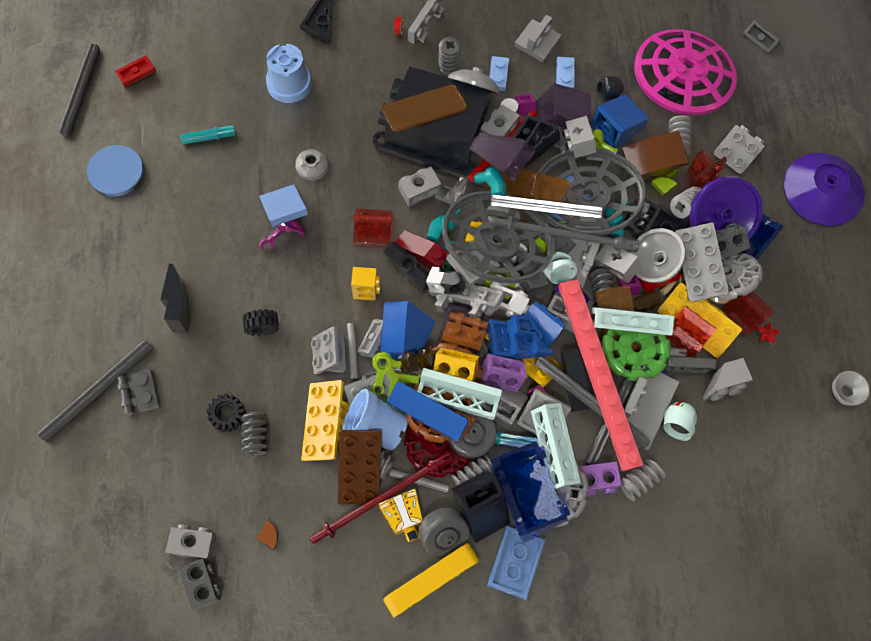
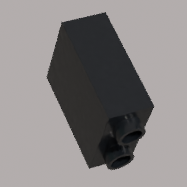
M409 66L404 79L395 78L390 92V99L394 100L392 105L384 103L380 110L378 124L385 126L384 141L467 167L480 134V129L487 116L491 90Z

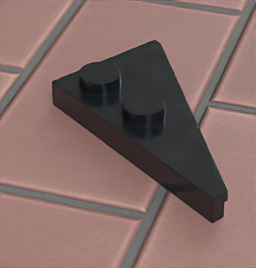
M316 0L300 24V30L330 42L332 0Z

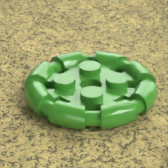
M606 329V335H603L602 349L609 368L619 377L623 376L626 380L637 382L639 377L646 380L650 377L655 378L664 370L666 360L670 358L671 354L670 339L667 340L666 335ZM614 334L619 336L618 341L613 339ZM658 336L660 343L655 344L653 337ZM633 342L639 344V352H634L632 350L631 344ZM613 351H616L618 358L614 357ZM655 355H659L658 361L653 359ZM625 364L631 365L630 370L625 369ZM645 365L647 370L643 371L641 366Z

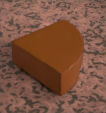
M267 520L256 539L275 550L277 532L274 526Z

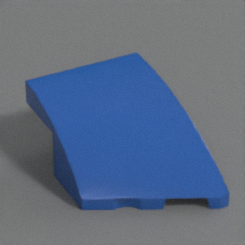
M515 314L507 322L491 319L488 321L487 330L492 355L509 359L539 358L540 356H551L553 354L552 349H548L544 343V336L538 330L532 317Z

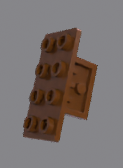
M340 430L338 504H365L379 495L381 430Z

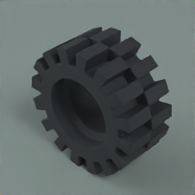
M258 309V311L253 310L251 313L247 312L243 315L244 333L247 335L251 334V336H265L279 330L278 313L273 310L268 311V309H264V311H261V309Z
M221 394L217 395L218 398H213L212 404H208V420L215 429L221 432H225V430L232 432L231 429H238L237 426L242 425L241 419L245 413L244 406L232 394L230 396L228 394H224V396H221ZM224 406H230L234 410L233 416L228 420L219 418V411Z

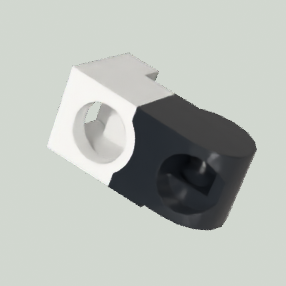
M432 267L426 281L430 292L460 294L466 287L459 272L445 273L441 272L439 267Z

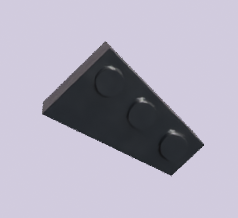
M527 115L501 154L503 168L518 174L560 140L559 126Z

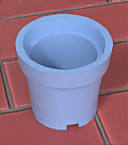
M286 44V46L276 45L270 49L267 54L268 72L266 76L267 89L270 95L284 103H294L305 98L311 90L312 79L308 68L304 64L301 51L291 44Z
M363 389L356 395L349 406L342 430H381V447L393 450L402 439L399 437L401 431L405 432L407 415L378 399L377 395L373 392Z

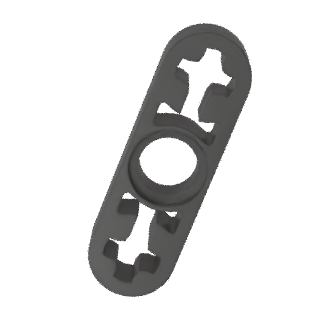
M670 357L666 360V367L664 368L666 371L715 373L719 369V361L709 358Z

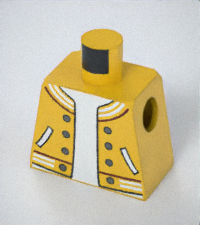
M415 489L379 503V508L395 535L404 532L408 543L419 538L416 527L421 524L422 516Z

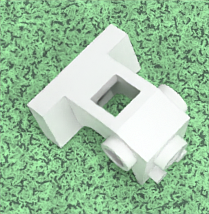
M492 282L490 289L503 291L504 295L512 297L508 304L502 302L499 306L500 309L506 311L505 315L510 318L515 314L524 316L531 307L528 305L530 300L527 298L528 295L520 290L515 292L508 289L509 284ZM487 309L483 313L491 317L494 310Z

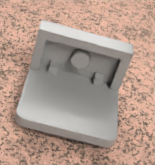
M735 125L714 151L716 157L739 174H742L757 155L761 154L765 149L764 141L758 136L753 138L749 135L750 131L743 125L741 127Z

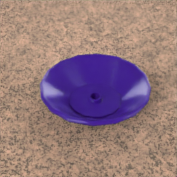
M826 153L806 154L794 160L785 173L783 187L786 199L795 212L809 222L823 226L842 225L855 218L863 207L865 190L861 177L850 164L837 156Z

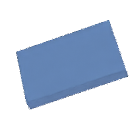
M294 184L259 196L272 227L308 214Z
M506 526L487 586L527 600L545 539Z

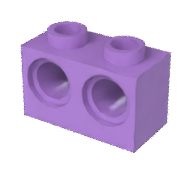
M488 354L481 365L483 370L480 384L518 392L527 377L525 362Z
M617 461L578 467L581 472L585 473L586 477L592 480V486H589V493H586V497L597 495L596 492L604 491V494L615 493L616 489L622 486ZM603 475H609L612 478V483L605 482Z

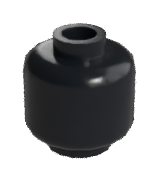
M614 76L602 77L596 86L597 94L602 99H616L624 90L621 79Z

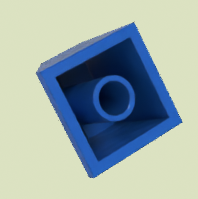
M622 95L597 107L591 127L594 130H601L604 133V141L613 148H618L643 130L649 118L644 111H641L635 105L632 99Z
M409 301L385 302L380 352L388 353L392 359L402 358V354L408 352L417 354L419 349L424 348L436 321Z

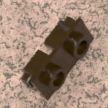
M422 348L418 350L417 354H414V352L404 353L402 358L395 359V361H401L400 370L402 373L410 374L419 371V368L423 370V368L433 367L435 364L433 354L437 353L438 350L430 351V348Z

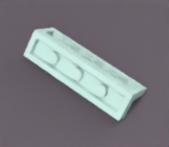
M592 308L591 314H595L594 327L662 335L673 334L674 316L605 308Z
M423 368L417 392L445 407L494 420L502 390ZM423 387H431L435 393L431 395L423 394ZM445 392L452 393L454 399L444 400L441 394ZM470 398L474 404L465 406L461 400ZM484 403L494 405L492 413L483 411L480 405Z
M561 403L546 404L531 411L550 491L580 484L581 481ZM541 412L543 416V422H541L539 413ZM545 433L547 434V437H548V441H547V442H546V440H545ZM550 453L552 454V457H553V461H552V462L550 461V457H549V456H550ZM555 473L557 474V477H558V481H559L558 484H556V481H555V477H554V476H555Z

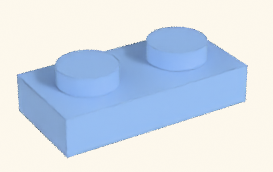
M492 56L489 77L497 84L500 91H505L509 58Z
M557 57L556 90H574V58Z

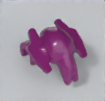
M297 219L279 224V227L268 238H263L260 241L259 246L261 250H264V244L270 243L271 250L274 249L273 242L283 231L298 232L305 237L303 227Z

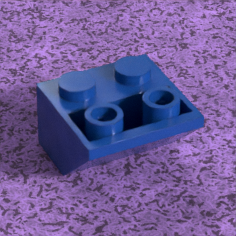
M536 301L524 315L533 318L538 330L544 336V343L548 349H551L559 340L565 328L563 321L559 317L553 316L543 304H538Z

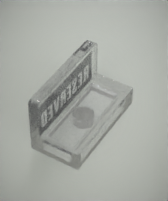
M461 177L453 189L443 186L436 194L435 199L453 204L460 197H463L468 179Z

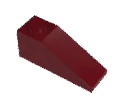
M404 230L395 241L409 255H413L417 262L429 270L432 267H439L442 272L449 263L446 258L450 252L438 244Z

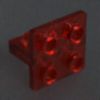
M704 150L699 151L687 170L690 177L694 179L690 187L702 189L706 185L705 183L719 177L718 174L725 168L724 164L728 159L723 157L714 163Z
M356 209L353 216V243L389 245L391 241L392 211Z
M754 291L746 296H743V294L739 295L737 299L730 300L722 307V311L734 323L740 326L746 335H750L774 314V311Z
M684 306L674 319L673 334L666 335V337L679 348L686 349L687 354L694 358L716 331V327L689 307Z

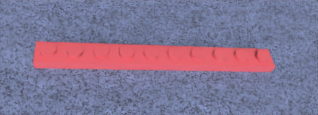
M576 279L560 283L558 288L621 470L623 472L640 467L643 463L579 281Z

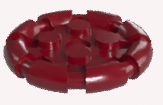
M407 427L404 435V447L407 448L408 453L406 455L408 460L417 470L426 466V463H424L426 457L434 459L447 449L451 455L444 458V460L452 456L454 461L450 463V466L439 469L437 474L429 473L427 474L428 476L445 478V475H455L458 470L462 471L469 464V458L456 455L450 447L448 440H446L445 445L437 446L434 442L424 439V436L420 433L416 434L411 427ZM420 443V450L415 451L414 445Z

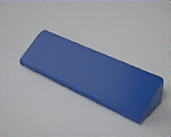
M399 381L387 400V403L456 442L459 441L468 426L469 420Z

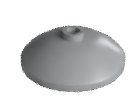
M473 67L472 70L461 69L448 75V78L499 94V87L492 78L483 74V69Z
M659 228L647 231L637 239L639 240V246L633 245L639 248L634 253L638 255L641 264L640 269L635 275L648 283H662L673 278L681 270L685 262L686 249L682 239L675 232L668 229Z

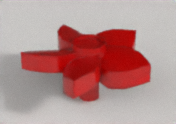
M770 322L766 324L765 328L757 327V330L762 333L760 341L767 340L769 343L775 344V336L779 331L777 329L772 330Z

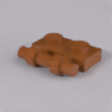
M450 312L449 320L456 322L447 321L442 340L480 351L485 331L478 329L487 330L489 322L482 321L478 317L474 319L464 316V313ZM462 323H463V324L470 325V326H473V327L471 328V327L464 326V325H462Z

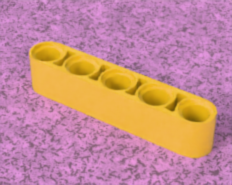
M466 543L382 600L393 618H395L480 560L470 544Z

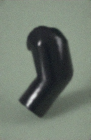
M661 89L658 92L659 95L671 102L683 99V95L677 93L670 95L667 94L665 89Z

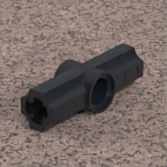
M395 241L391 242L383 251V254L400 269L403 276L411 279L422 291L428 289L426 281L429 273L417 262L413 255H409ZM406 264H411V265H413V267H412V268H406L405 265H406Z

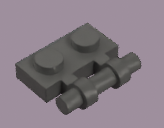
M151 369L132 373L131 382H126L125 376L117 377V389L121 393L122 401L120 403L125 415L133 414L132 407L138 406L140 413L160 407ZM134 389L136 398L130 399L128 391Z

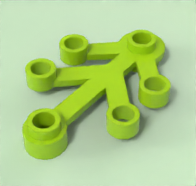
M379 352L372 360L373 367L377 370L376 381L372 385L373 393L376 395L384 393L383 381L386 373L390 378L388 395L384 400L387 403L398 381L403 384H417L422 373L418 375L396 373L392 367L400 368L402 365L401 361H395L386 352ZM380 359L386 360L384 364H379ZM376 386L382 387L380 391H375Z

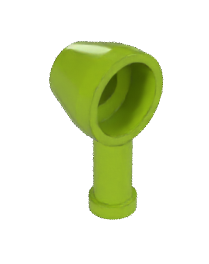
M596 129L592 131L596 148L617 153V148H613L604 142V133L601 130Z

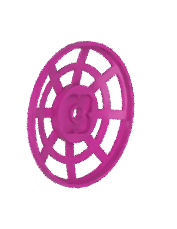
M680 29L658 32L643 42L635 57V77L642 91L657 105L674 113L696 116L714 112L728 102L736 87V68L728 53L714 40L697 32ZM667 35H683L684 38H673L664 41L659 37ZM691 37H694V38H696V39L702 40V41H704L705 43L711 45L712 47L710 48L709 46H707L706 44H704V43H702V42H700V41H697V40H695V39H691ZM653 41L659 45L652 59H641L648 43ZM684 42L685 48L676 49L670 44ZM692 43L699 45L706 50L700 53L699 51L692 49ZM663 48L671 53L669 59L658 58ZM716 52H719L724 57L731 71L723 69L722 62ZM712 55L718 67L709 65L706 57ZM652 65L654 74L660 82L651 87L644 77L641 66ZM658 65H666L669 73L666 77L662 75ZM709 71L718 73L714 84L706 77ZM724 75L732 79V84L726 95L721 97L717 88L721 84ZM672 80H675L676 82L685 85V89L676 87L670 82ZM702 82L706 86V89L692 91V85ZM666 87L674 93L683 95L684 104L680 105L671 102L659 95L658 92ZM711 93L716 100L715 103L706 106H691L692 97Z

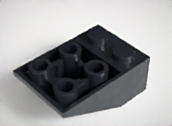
M488 470L451 489L460 511L469 525L470 533L475 543L511 524L502 489L496 476Z

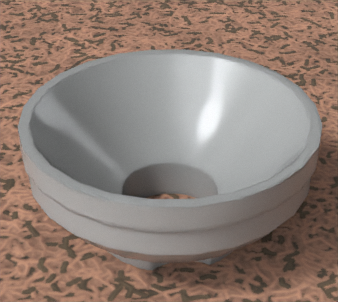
M316 149L305 150L296 159L297 173L305 180H319L327 173L329 168L325 154ZM313 156L317 160L313 164H308L306 159Z
M855 371L840 373L832 384L835 398L847 406L862 404L867 400L870 393L867 380ZM843 386L851 390L850 396H845L842 393L841 389Z

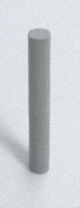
M348 323L351 380H358L355 324Z
M391 468L389 476L404 480L412 474ZM421 478L414 482V484L448 493L449 485L426 478Z

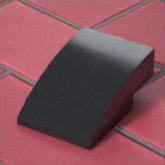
M639 198L635 200L632 206L638 205ZM645 198L642 210L637 218L623 228V230L638 239L642 234L653 229L663 228L676 232L677 230L688 228L689 224L676 217L663 205L659 204L656 206ZM628 212L623 222L628 220L633 213Z
M169 263L160 298L166 307L164 320L172 332L188 334L190 322L188 294L173 264Z
M580 348L563 350L561 359L564 373L596 397ZM566 389L571 412L591 410L590 407Z

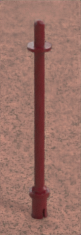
M447 449L434 459H428L425 467L331 525L324 522L325 528L311 536L310 542L315 544L327 536L334 539L335 535L333 532L427 474H437L439 469L454 461L452 456L444 460V458L451 455Z

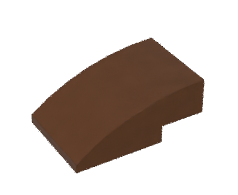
M679 131L650 137L623 148L625 158L637 168L643 181L653 176L655 178L661 177L690 164Z

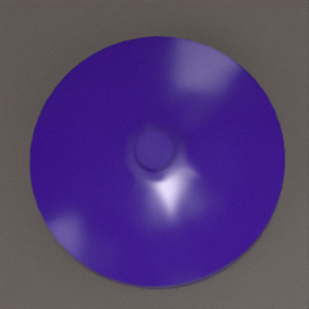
M733 176L717 178L705 185L695 197L690 211V225L694 227L714 223L715 230H722L728 224L737 223L746 228L749 240L757 231L762 218L763 206L760 194L751 183L744 179Z

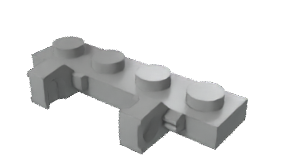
M445 0L427 1L408 30L409 42L413 44L416 40L422 43L425 42L428 35L425 29L430 25L432 16L437 18L442 16L444 11L442 3Z
M466 283L465 290L460 294L430 292V289L428 290L430 295L436 296L437 302L435 306L438 312L445 313L444 310L449 307V303L457 301L469 304L473 308L468 314L474 319L475 317L480 318L482 312H486L487 309L497 311L505 297L503 291L477 285L469 287Z

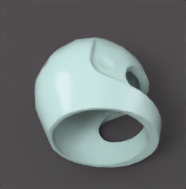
M554 251L551 262L543 272L548 280L559 285L560 283L571 281L576 276L577 265L565 252Z
M675 402L666 409L664 430L675 439L681 441L690 440L695 433V424L697 423L695 408L686 402ZM671 423L684 427L689 433L682 434L672 429Z

